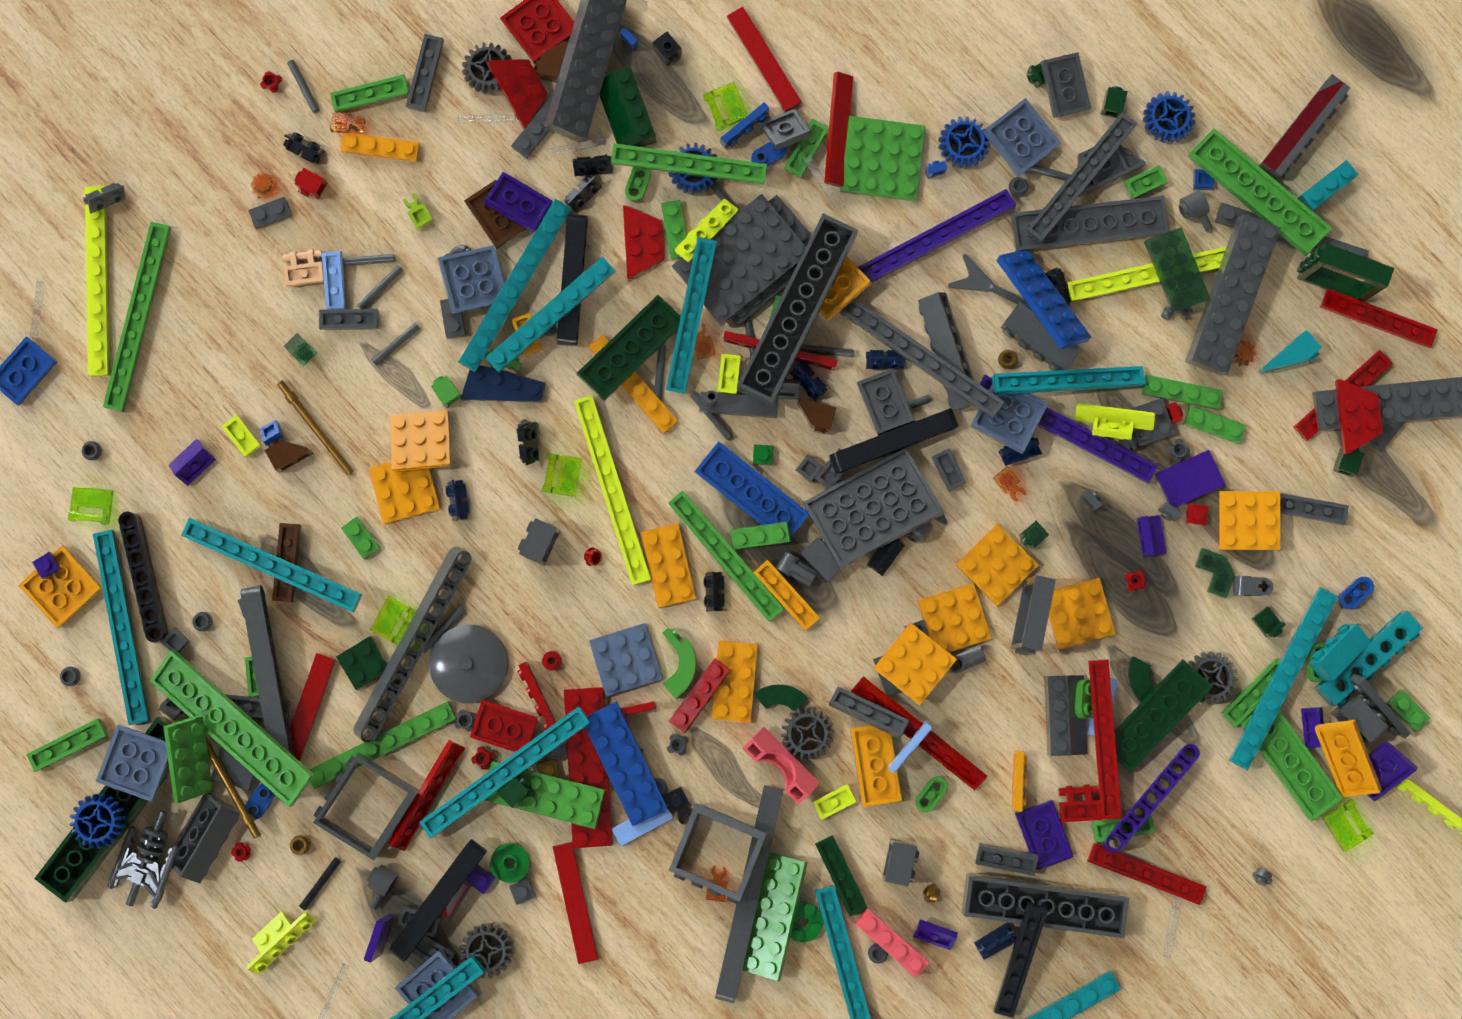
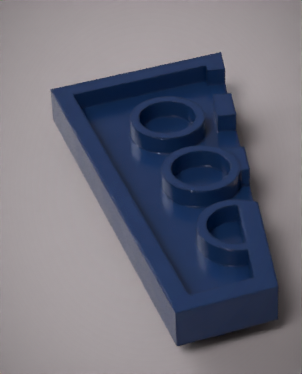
M479 365L475 372L469 370L461 400L541 403L546 383L504 371L498 373L496 369Z

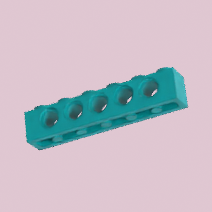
M1407 610L1400 611L1370 638V644L1334 681L1320 682L1314 689L1329 706H1341L1346 702V696L1351 692L1352 694L1355 693L1352 688L1354 685L1349 680L1352 677V669L1354 667L1358 670V676L1365 678L1367 681L1376 675L1375 671L1379 667L1383 668L1390 663V657L1394 654L1398 655L1406 648L1404 645L1408 641L1412 642L1417 639L1423 627ZM1397 629H1399L1402 633V637L1400 639H1398L1395 635ZM1382 642L1387 644L1386 652H1383L1381 649ZM1368 655H1371L1373 658L1371 665L1366 661ZM1340 680L1344 684L1342 691L1337 688V683Z

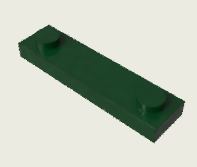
M833 835L815 843L849 916L867 909L868 907Z

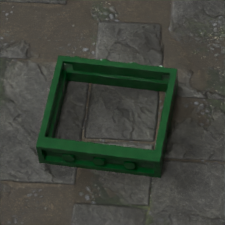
M1326 243L1321 248H1317L1315 252H1312L1304 261L1300 262L1297 268L1299 273L1297 279L1323 289L1334 290L1364 302L1388 287L1394 268ZM1325 265L1334 268L1336 270L1364 279V281H1359L1357 279L1351 278L1349 276L1340 274L1338 272L1329 270L1321 266Z

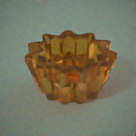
M267 172L258 173L257 176H254L250 185L253 188L252 193L257 194L258 198L263 196L264 199H267L268 195L273 196V191L277 190L275 186L277 181L273 180L274 176L268 175Z
M1241 339L1232 362L1238 363L1239 367L1243 364L1249 366L1250 362H1254V356L1257 355L1254 350L1255 346L1251 345L1250 341L1246 342Z

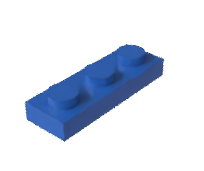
M765 102L724 134L720 138V144L725 149L729 146L733 147L738 143V138L743 134L748 135L754 129L753 126L755 124L765 121L769 116L767 104Z

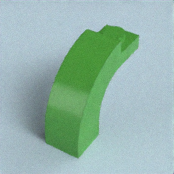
M667 628L662 633L676 649L679 656V665L676 672L663 685L676 699L689 687L694 678L696 656L687 638L680 643L679 639L681 637L676 630L673 629L671 631Z

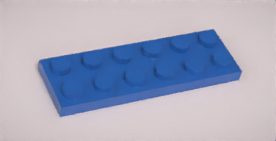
M1019 250L999 255L996 261L1060 349L1086 343L1090 340L1091 336L1028 250Z
M719 441L694 471L760 525L788 521L792 537L809 516L808 511Z
M618 701L587 715L591 723L585 729L632 826L668 810V805Z

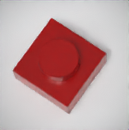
M1176 402L1168 404L1166 409L1172 425L1182 421L1183 411L1181 407L1177 406Z
M1187 504L1185 523L1206 526L1209 506Z

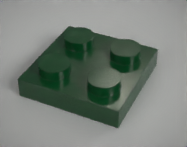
M371 636L336 656L355 690L380 677L387 666V662Z

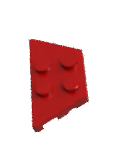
M530 60L487 61L486 63L520 125L522 128L527 127L548 94Z
M623 205L627 279L629 280L642 271L650 269L654 264L665 260L663 222L658 218Z
M1337 379L1335 386L1343 455H1347L1383 433L1379 395L1344 380Z

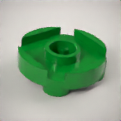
M505 843L497 847L490 860L492 874L498 880L506 883H515L521 880L530 869V857L526 849L518 843ZM508 857L515 860L514 868L505 866Z
M804 901L798 903L790 937L794 941L810 942L821 933L823 918L816 906ZM802 916L804 919L809 920L806 923V927L798 926L797 924Z

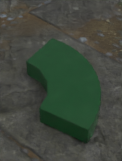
M1132 656L1128 667V679L1133 694L1142 702L1155 688L1149 676L1151 665Z
M779 684L766 686L754 693L766 709L772 705L781 704L795 711L809 699L798 689Z

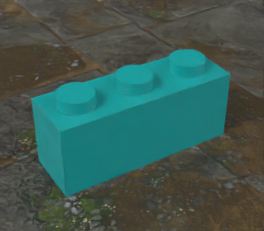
M1346 160L1297 199L1313 211L1359 174Z
M1344 624L1339 627L1338 633L1334 637L1329 638L1325 642L1326 645L1321 650L1313 654V659L1308 664L1322 681H1334L1370 644L1371 640L1358 624Z

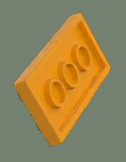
M676 523L640 532L658 608L695 600L696 596L679 524Z
M730 641L718 642L717 659L730 668L731 672L713 696L711 719L751 723L758 644Z
M1348 720L1316 725V734L1341 796L1350 797L1380 793L1382 788L1356 721Z
M871 725L850 728L862 807L902 801L897 771L893 773L888 769V765L895 758L892 736Z

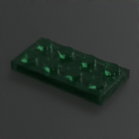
M1182 227L1145 240L1144 244L1172 314L1210 299Z

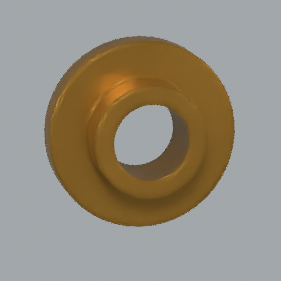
M1004 350L1000 353L998 362L1002 368L1012 369L1017 364L1018 357L1014 351ZM1005 357H1010V358H1011V362H1010V363H1006V362L1004 361V358H1005Z
M295 836L290 842V849L296 855H304L310 849V841L306 836ZM299 841L304 844L302 849L297 846Z
M932 883L925 887L923 891L924 901L932 903L937 901L941 892L937 884Z

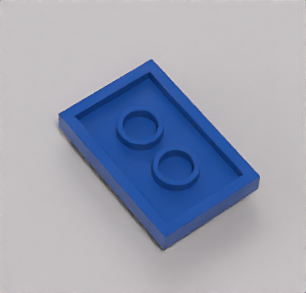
M26 336L0 365V391L19 406L55 366L57 361Z

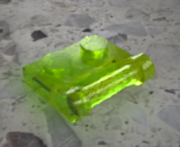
M735 82L703 94L704 101L708 103L716 122L715 127L717 131L736 124L748 116ZM719 96L728 117L725 120L721 117L714 100L715 97Z
M548 453L545 483L542 486L541 492L576 497L582 458ZM556 461H559L561 466L557 488L552 487L555 464Z
M73 487L68 521H93L108 525L111 517L114 491ZM79 507L103 509V513H79L78 509Z
M388 596L370 631L398 645L417 610ZM403 611H406L408 615L397 636L391 635Z
M1352 799L1345 801L1342 805L1321 817L1343 852L1350 850L1374 834L1371 828L1366 826L1354 807L1355 803ZM1348 810L1349 814L1351 815L1356 825L1360 829L1361 833L1359 835H1357L1351 823L1345 816V811Z

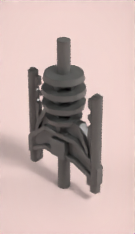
M160 810L154 827H145L143 832L146 834H142L139 838L143 843L137 844V849L140 852H133L130 855V845L133 844V838L136 837L137 832L135 831V826H130L108 884L109 889H112L114 886H118L120 879H127L133 882L126 901L128 906H134L141 886L145 887L152 895L150 903H152L151 907L153 909H156L162 900L164 888L179 850L177 845L169 848V856L166 857V864L163 865L161 870V863L158 862V858L155 856L163 854V850L160 848L166 846V841L163 839L168 838V833L162 830L167 816L166 811Z

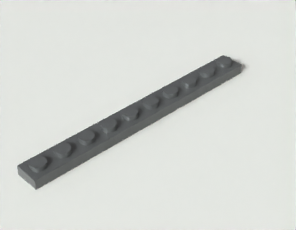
M856 299L852 300L839 312L990 418L994 419L1005 405L1003 400Z

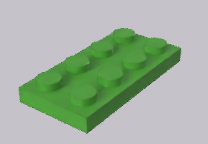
M197 715L163 726L174 802L181 803L212 792L213 787L203 716Z

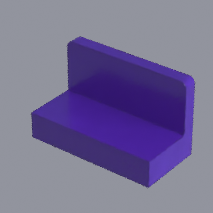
M196 439L169 464V467L173 474L188 486L216 459Z
M1142 516L1137 518L1142 556L1165 554L1166 546L1161 516Z

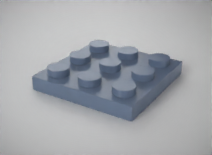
M1026 98L983 131L984 135L1018 177L1061 144Z
M494 245L437 258L452 315L489 307L493 304L504 285Z
M992 383L989 391L995 395L994 386ZM1031 393L995 395L1005 402V405L996 417L992 419L978 410L970 427L1023 454L1048 402Z
M646 623L589 640L606 697L662 680Z
M117 725L96 782L153 802L168 765L166 741L123 725Z
M439 949L399 983L395 989L409 1004L454 970L456 966ZM470 983L424 1019H452L478 997L479 993Z

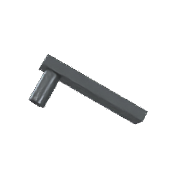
M713 390L700 393L699 412L777 418L778 398H776L771 407L748 395L716 393Z

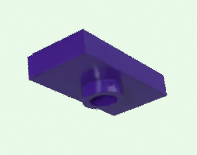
M1301 708L1305 746L1307 748L1321 747L1315 727L1316 725L1324 724L1323 708Z

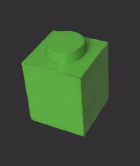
M447 375L445 377L440 376L433 381L434 384L431 388L446 408L461 399V394Z

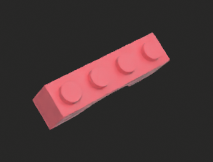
M765 727L743 747V750L755 762H770L782 772L785 779L784 791L798 805L820 783Z
M869 908L865 909L854 921L863 932L916 978L928 966L929 961L921 953L901 938Z

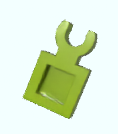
M413 193V203H408L406 199H403L406 207L412 209L407 214L416 229L419 230L434 220L424 203L418 205L419 199Z

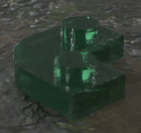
M1201 548L1195 567L1213 574L1207 592L1226 599L1234 580L1232 566L1225 556Z

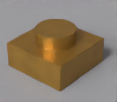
M556 759L537 764L539 773L560 778Z

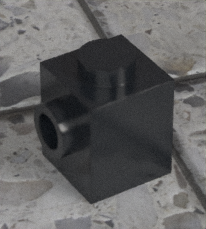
M668 31L652 42L654 51L666 66L671 63L675 64L680 60L682 55L681 47Z

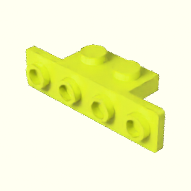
M723 199L700 221L694 230L688 233L686 238L675 248V253L685 261L690 262L693 259L697 237L712 240L732 217L738 213V208L726 199Z
M1077 403L1075 421L1094 423L1092 435L1131 440L1133 428L1154 429L1155 413Z
M280 912L252 938L260 954L247 965V969L258 975L265 971L276 958L280 957L290 945L295 943L305 931L311 928L317 921L315 916L304 912L297 920L291 923L288 916Z

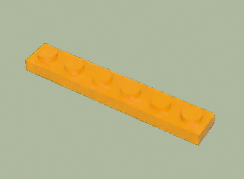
M602 334L588 348L596 355L609 341ZM636 372L621 385L663 434L678 423V420Z

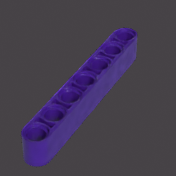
M1187 744L1178 751L1103 841L1104 849L1107 852L1116 853L1126 845L1200 756V751L1196 745ZM1186 749L1192 751V759L1185 756ZM1173 764H1177L1181 768L1179 774L1172 770ZM1160 779H1165L1168 782V788L1160 786ZM1148 794L1155 796V803H1150L1147 800ZM1136 808L1143 811V818L1135 816L1134 810ZM1123 823H1126L1130 826V833L1123 832ZM1110 838L1118 841L1116 849L1109 845Z

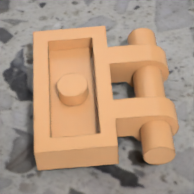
M308 249L307 252L297 253L293 251L290 254L283 255L284 262H291V266L283 267L285 285L291 287L324 282L323 263L315 262V258L322 257V250L314 251V249ZM308 259L307 264L298 265V260Z

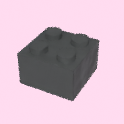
M535 518L534 522L530 521L526 529L528 535L526 539L521 540L518 550H520L519 554L545 566L560 530Z
M1347 697L1345 703L1337 706L1331 712L1339 722L1355 720L1364 743H1372L1388 727L1384 723V717L1378 712L1375 713L1370 708L1371 704L1363 697Z
M890 839L882 876L885 882L909 887L910 882L913 883L915 877L913 864L914 862L917 863L919 858L917 846L912 843Z

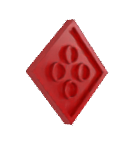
M523 0L500 17L502 23L534 64L537 60H540L542 53L569 40L574 25L573 19L558 0Z

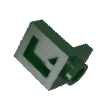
M1041 63L1036 66H1029L1027 71L1028 81L1034 84L1036 88L1045 84Z
M1265 607L1251 618L1265 637L1273 636L1275 638L1283 632L1282 628L1286 625L1284 622L1279 621L1269 607Z

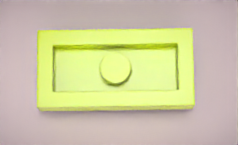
M721 355L717 393L737 394L741 356Z
M235 415L221 426L246 458L262 446L238 415Z
M848 784L812 803L820 819L823 820L856 803V800Z

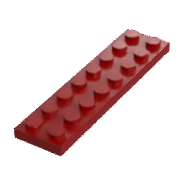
M603 687L564 690L565 716L578 706L582 708L586 715L604 708ZM584 728L567 740L569 780L605 789L606 791L597 828L593 829L571 823L573 848L613 846L609 776Z

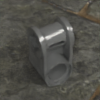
M1234 576L1233 596H1262L1270 594L1273 590V583L1268 578ZM1259 584L1266 585V589L1259 588Z

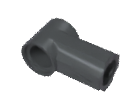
M785 552L776 569L810 586L817 571L801 563V560L792 554Z
M980 645L955 655L954 657L960 661V668L954 670L951 667L948 671L954 674L960 673L986 661Z

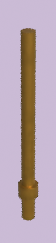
M283 380L280 381L277 386L285 395L286 401L294 406L347 476L350 475L353 469L300 403L297 394L291 391Z
M206 736L208 757L241 814L244 826L248 827L254 839L260 837L261 833L255 824L254 816L248 812Z

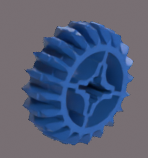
M1166 91L1164 95L1159 93L1157 98L1152 97L1151 102L1147 103V109L1143 111L1145 115L1143 122L1147 123L1144 127L1145 129H1151L1148 134L1152 135L1154 133L1156 135L1155 140H1158L1160 137L1162 138V143H1165L1166 139H1168L1169 143H1173L1174 139L1179 142L1181 137L1186 138L1187 132L1192 131L1191 126L1195 124V120L1192 118L1196 116V113L1191 112L1194 106H1188L1189 99L1186 101L1182 100L1184 95L1177 97V93L1173 92L1172 96H1170L1169 91ZM1160 106L1161 116L1155 119V110ZM1166 115L1173 117L1172 120L1165 118ZM1183 116V125L1178 129L1177 119Z
M958 117L957 122L952 119L951 125L945 124V130H941L940 134L942 136L938 139V142L941 144L938 148L943 150L941 156L947 155L946 162L953 161L952 166H955L956 163H959L960 169L963 168L964 164H966L967 168L971 167V163L977 166L978 160L982 162L984 160L983 155L988 154L987 148L990 147V143L987 142L989 140L983 133L985 129L981 130L983 124L979 123L976 125V118L972 122H969V117H966L965 121ZM957 130H967L963 134L953 133ZM972 133H974L978 138L979 145L976 144L977 142L972 139ZM968 136L967 143L960 149L962 146L961 142ZM949 140H951L952 143L956 145L957 152H954L949 144ZM965 151L975 152L972 155L962 156Z
M696 142L694 143V148H690L689 143L686 144L687 149L685 150L682 146L679 147L682 153L716 157V154H711L710 148L704 151L705 145L702 144L698 148ZM669 172V177L673 178L671 180L672 184L678 183L676 186L678 190L684 187L683 193H687L689 189L691 195H694V190H698V194H702V188L706 192L709 191L708 184L713 187V180H718L717 178L684 174L682 178L679 173ZM693 178L701 180L699 182H689Z
M93 794L92 798L86 796L85 801L80 800L78 802L79 807L73 808L76 814L70 815V818L75 820L69 825L75 826V829L71 833H78L76 840H82L83 846L89 843V848H95V846L98 849L103 848V845L110 846L111 841L116 842L118 840L116 835H122V831L119 828L126 826L124 823H121V820L126 819V816H120L124 809H117L120 802L113 803L114 798L112 796L108 798L106 794H101L100 797L98 794ZM97 804L93 814L86 816L85 814L88 809ZM106 810L110 813L111 819L107 817ZM97 818V820H99L100 822H104V823L98 824V822H96L95 820H91V819ZM84 823H86L89 826V832L87 831ZM109 826V831L100 838L99 833L102 832L104 827Z

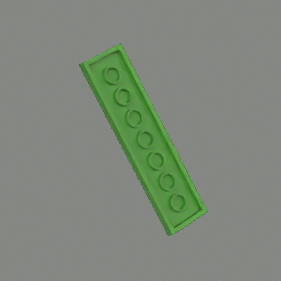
M1213 129L1189 153L1188 157L1259 218L1281 227L1279 234L1304 256H1307L1332 229L1331 226L1217 130Z

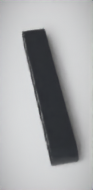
M567 215L561 292L584 273L587 215ZM581 303L558 322L557 345L577 346Z
M952 408L832 453L829 455L835 473L838 474L959 427Z
M126 511L119 516L118 522L145 637L150 642L160 643L167 636L168 629L142 519L138 514ZM132 516L133 523L128 526L127 519ZM134 535H137L138 541L133 545L131 539ZM138 554L142 555V561L140 563L136 562V556ZM145 572L147 578L144 582H141L140 576ZM150 591L151 599L146 601L145 593ZM152 610L156 613L153 620L149 618V613ZM156 629L160 631L158 639H155L153 636Z
M473 839L466 844L388 949L391 954L403 963L408 959L487 853L484 847Z

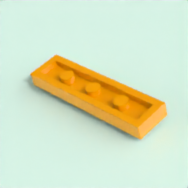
M343 132L341 152L417 162L420 143Z
M768 560L753 572L804 631L820 618Z

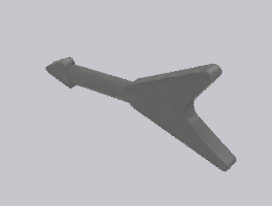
M967 254L963 255L969 276L965 279L949 283V288L993 292L1017 305L1021 302L1032 311L1023 298L994 285L991 279Z

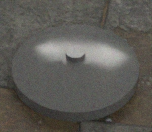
M477 625L457 626L445 632L433 646L429 660L430 675L437 689L447 698L460 703L480 702L495 694L504 683L508 672V655L502 641L490 630Z

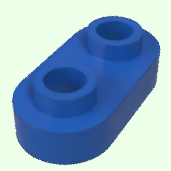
M771 142L752 153L751 162L767 164L768 167L786 155L787 147L776 151ZM759 155L764 156V160L760 161L757 157Z
M1368 577L1355 579L1339 594V605L1343 609L1356 608L1373 592V581ZM1361 583L1364 585V590L1359 588ZM1346 596H1348V597L1350 598V602H1349V603H1346V602H1345V597H1346Z
M262 783L256 787L245 806L250 814L252 813L251 808L255 806L257 812L255 814L252 813L255 820L260 819L276 795ZM263 789L268 792L266 797L262 795Z

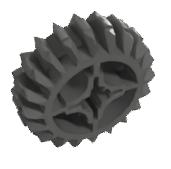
M484 42L482 43V48L475 45L476 51L469 49L471 56L465 55L464 58L467 62H462V66L465 68L462 70L463 75H466L465 81L469 82L470 88L475 87L476 92H479L481 89L483 94H486L487 90L494 94L493 89H497L500 92L501 89L495 79L491 80L493 74L490 69L487 72L485 71V68L488 66L486 62L493 60V56L500 60H511V56L506 55L507 50H501L500 45L494 48L491 42L489 47H486ZM473 70L482 74L483 81L473 75Z
M1209 651L1208 656L1205 652H1201V658L1195 655V662L1189 660V665L1207 681L1209 680L1207 674L1213 673V681H1209V683L1220 689L1215 694L1206 693L1200 700V703H1204L1206 699L1208 705H1212L1213 700L1216 704H1219L1220 698L1226 701V694L1230 696L1233 694L1230 688L1236 689L1237 687L1235 684H1232V681H1238L1237 677H1232V674L1237 673L1236 669H1230L1234 665L1233 662L1226 664L1228 657L1225 656L1221 659V653H1216L1214 657L1213 651ZM1208 661L1217 664L1211 670L1201 667L1202 664ZM1222 670L1225 676L1224 682H1222L1220 679V673L1222 672Z
M804 707V713L801 714V710L798 708L796 709L798 713L796 717L791 712L790 716L793 719L790 721L785 718L784 720L789 725L788 727L782 726V729L787 730V733H782L781 737L788 738V740L783 741V745L790 743L791 746L787 750L791 751L794 749L795 751L792 754L794 757L798 752L801 753V760H803L804 754H807L808 760H811V754H814L815 758L818 759V751L824 755L826 752L822 748L824 746L828 749L831 748L826 742L827 740L833 742L834 739L828 737V734H833L834 730H828L827 727L833 724L832 722L825 723L829 717L826 715L822 719L820 716L823 711L821 710L816 715L814 714V707H812L811 713H808V708ZM813 717V720L806 727L796 723L800 718ZM818 722L821 723L824 730L823 739L815 734V727ZM799 727L803 730H808L809 728H811V733H813V736L817 739L807 737L803 741L804 734H802V731L799 730ZM792 728L800 732L801 735L797 746L791 738ZM809 740L819 744L818 747L812 750L802 749Z
M485 923L481 924V930L478 926H474L475 934L469 930L467 935L470 938L464 937L462 939L467 945L463 944L460 946V949L466 950V952L460 954V957L468 959L474 955L484 960L486 966L483 967L486 971L481 975V978L485 977L486 972H488L489 978L493 977V971L497 976L500 975L501 971L499 968L505 971L507 966L504 963L511 964L512 962L507 956L512 957L514 955V952L508 951V949L514 947V944H507L512 939L511 936L505 939L504 935L507 931L504 930L502 933H499L501 928L499 925L493 930V923L489 924L488 929H486ZM481 935V947L472 950L473 941ZM488 935L497 938L501 945L492 944ZM486 946L493 950L488 955H486V953L484 954L483 951H481ZM503 951L500 962L492 965L493 954Z

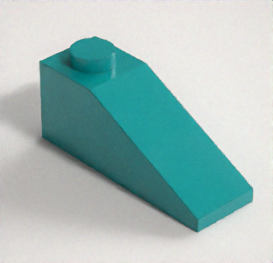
M1305 330L1262 367L1259 372L1263 374L1301 364L1307 360L1311 362L1319 355L1318 351L1322 346Z

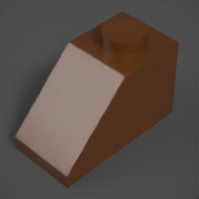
M567 41L541 54L540 60L536 61L534 68L539 79L557 83L568 46Z
M798 398L797 405L810 427L814 428V432L820 434L830 433L836 407Z
M278 440L268 445L269 448L264 450L274 469L278 472H282L314 454L307 447L285 441L279 442Z

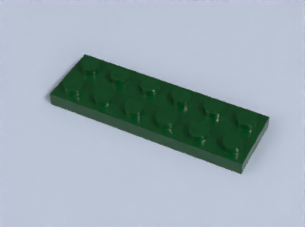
M657 295L577 372V376L605 402L678 330L681 316Z
M1184 659L1164 677L1114 730L1117 761L1130 773L1213 687Z

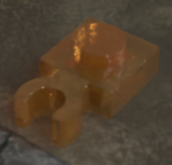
M333 113L330 130L336 133H350L351 129L357 132H364L363 124L366 123L365 117L357 116L353 118L352 114Z
M701 324L702 331L697 334L694 348L697 360L716 355L711 335L705 337L706 326L704 324Z
M1006 466L992 478L1005 494L1010 491L1012 500L1019 501L1015 496L1018 491L1026 495V491L1017 486L1020 480L1009 466Z
M713 865L711 872L714 880H708L727 888L728 881H722L727 872L726 867H723L721 874H717L715 872L716 866ZM707 888L705 900L725 902V895L720 894V896L711 894L709 888Z

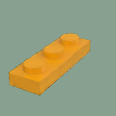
M1014 751L1012 810L1022 812V807L1026 806V795H1023V787H1026L1027 777L1024 775V767H1027V755H1024V751Z

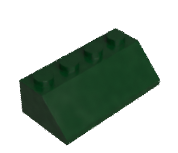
M631 67L621 68L604 77L599 96L616 143L646 147L657 143L656 135Z

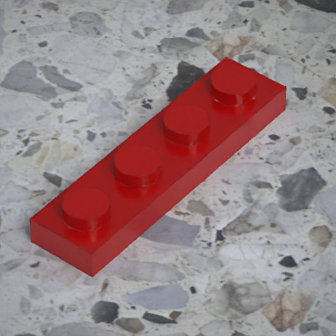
M714 658L669 722L681 732L686 733L729 675L731 669L717 658Z
M524 662L518 665L520 670L517 672L521 680L526 681L528 685L526 691L531 699H535L537 705L534 707L539 717L543 716L546 722L543 726L547 730L556 723V720L528 662Z

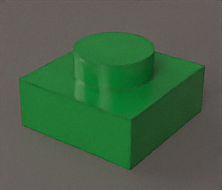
M754 444L753 465L772 466L773 445Z

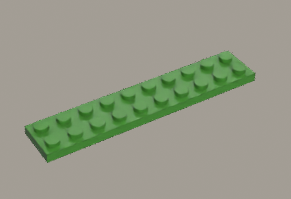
M170 650L150 682L190 718L197 715L203 716L205 732L288 807L293 806L314 777V774L177 651Z

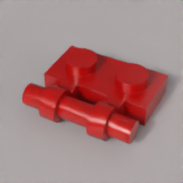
M1085 784L1083 787H1072L1070 785L1065 786V788H1058V796H1066L1067 802H1059L1060 821L1063 823L1101 820L1100 800H1092L1091 794L1099 793L1098 786ZM1074 795H1084V800L1074 801Z

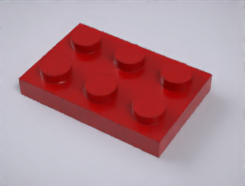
M482 700L470 738L516 752L532 740L539 718Z

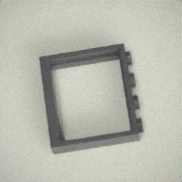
M1035 575L1024 580L1010 648L1014 649L1016 654L1026 656L1042 651L1056 579Z
M358 753L355 757H350L346 763L348 769L345 773L341 772L335 780L337 786L334 790L330 789L324 797L327 801L323 807L319 806L313 816L316 819L313 823L374 861L419 790ZM359 762L408 792L374 847H371L325 818Z
M695 803L669 871L673 872L674 877L684 881L685 878L691 880L693 886L709 888L711 894L727 896L726 900L734 904L745 902L771 834L707 806ZM701 815L758 839L737 893L680 868Z

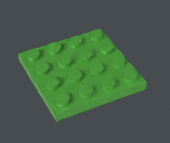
M849 116L844 157V186H841L840 192L916 202L925 125Z

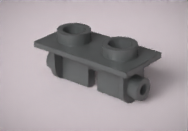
M112 183L101 188L102 194L96 190L85 194V197H83L84 203L89 206L90 214L126 199L124 186H120L119 183Z

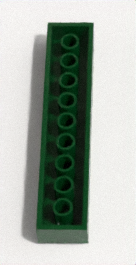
M157 717L145 734L165 741L163 726L172 724V722L165 717ZM169 763L167 765L160 786L170 774ZM105 785L98 794L99 797L101 794H106L107 798L112 796L114 798L113 803L120 802L117 809H124L120 813V816H126V819L121 820V823H124L126 826L119 828L122 831V835H116L118 840L116 842L111 841L110 846L103 845V848L99 849L97 846L89 848V843L83 846L82 840H76L78 833H71L75 829L74 826L34 879L63 902L73 901L149 802L148 800ZM97 804L90 807L85 815H92ZM106 810L107 817L111 819L110 813ZM97 818L91 819V820H95L96 822H98V824L104 823V822H100L99 820H97ZM84 823L87 831L89 832V826L86 823ZM104 827L102 832L99 833V837H103L110 827Z

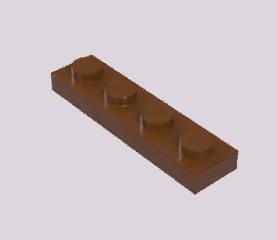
M279 524L276 556L297 565L300 524ZM274 577L272 601L294 602L295 586Z

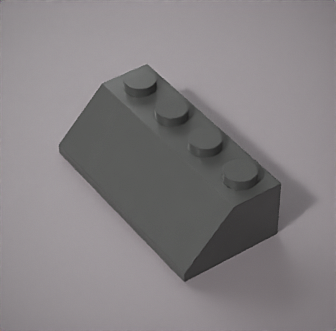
M1021 302L1018 303L1000 327L1007 337H1013L1019 341L1018 345L1032 351L1034 353L1033 356L1037 360L1045 361L1049 364V368L1052 371L1066 370L1082 351L1077 345L1060 349L1034 312Z
M1084 675L1044 676L1047 755L1087 754L1086 719H1079L1075 713L1076 686L1079 680H1084Z
M211 793L204 794L174 846L177 845L179 847L172 868L182 878L201 884L211 864L217 858L219 850L228 839L230 831L237 823L240 816L239 811Z

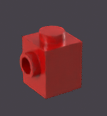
M303 168L302 171L297 173L294 184L299 189L298 192L306 197L311 195L319 199L328 183L321 176Z

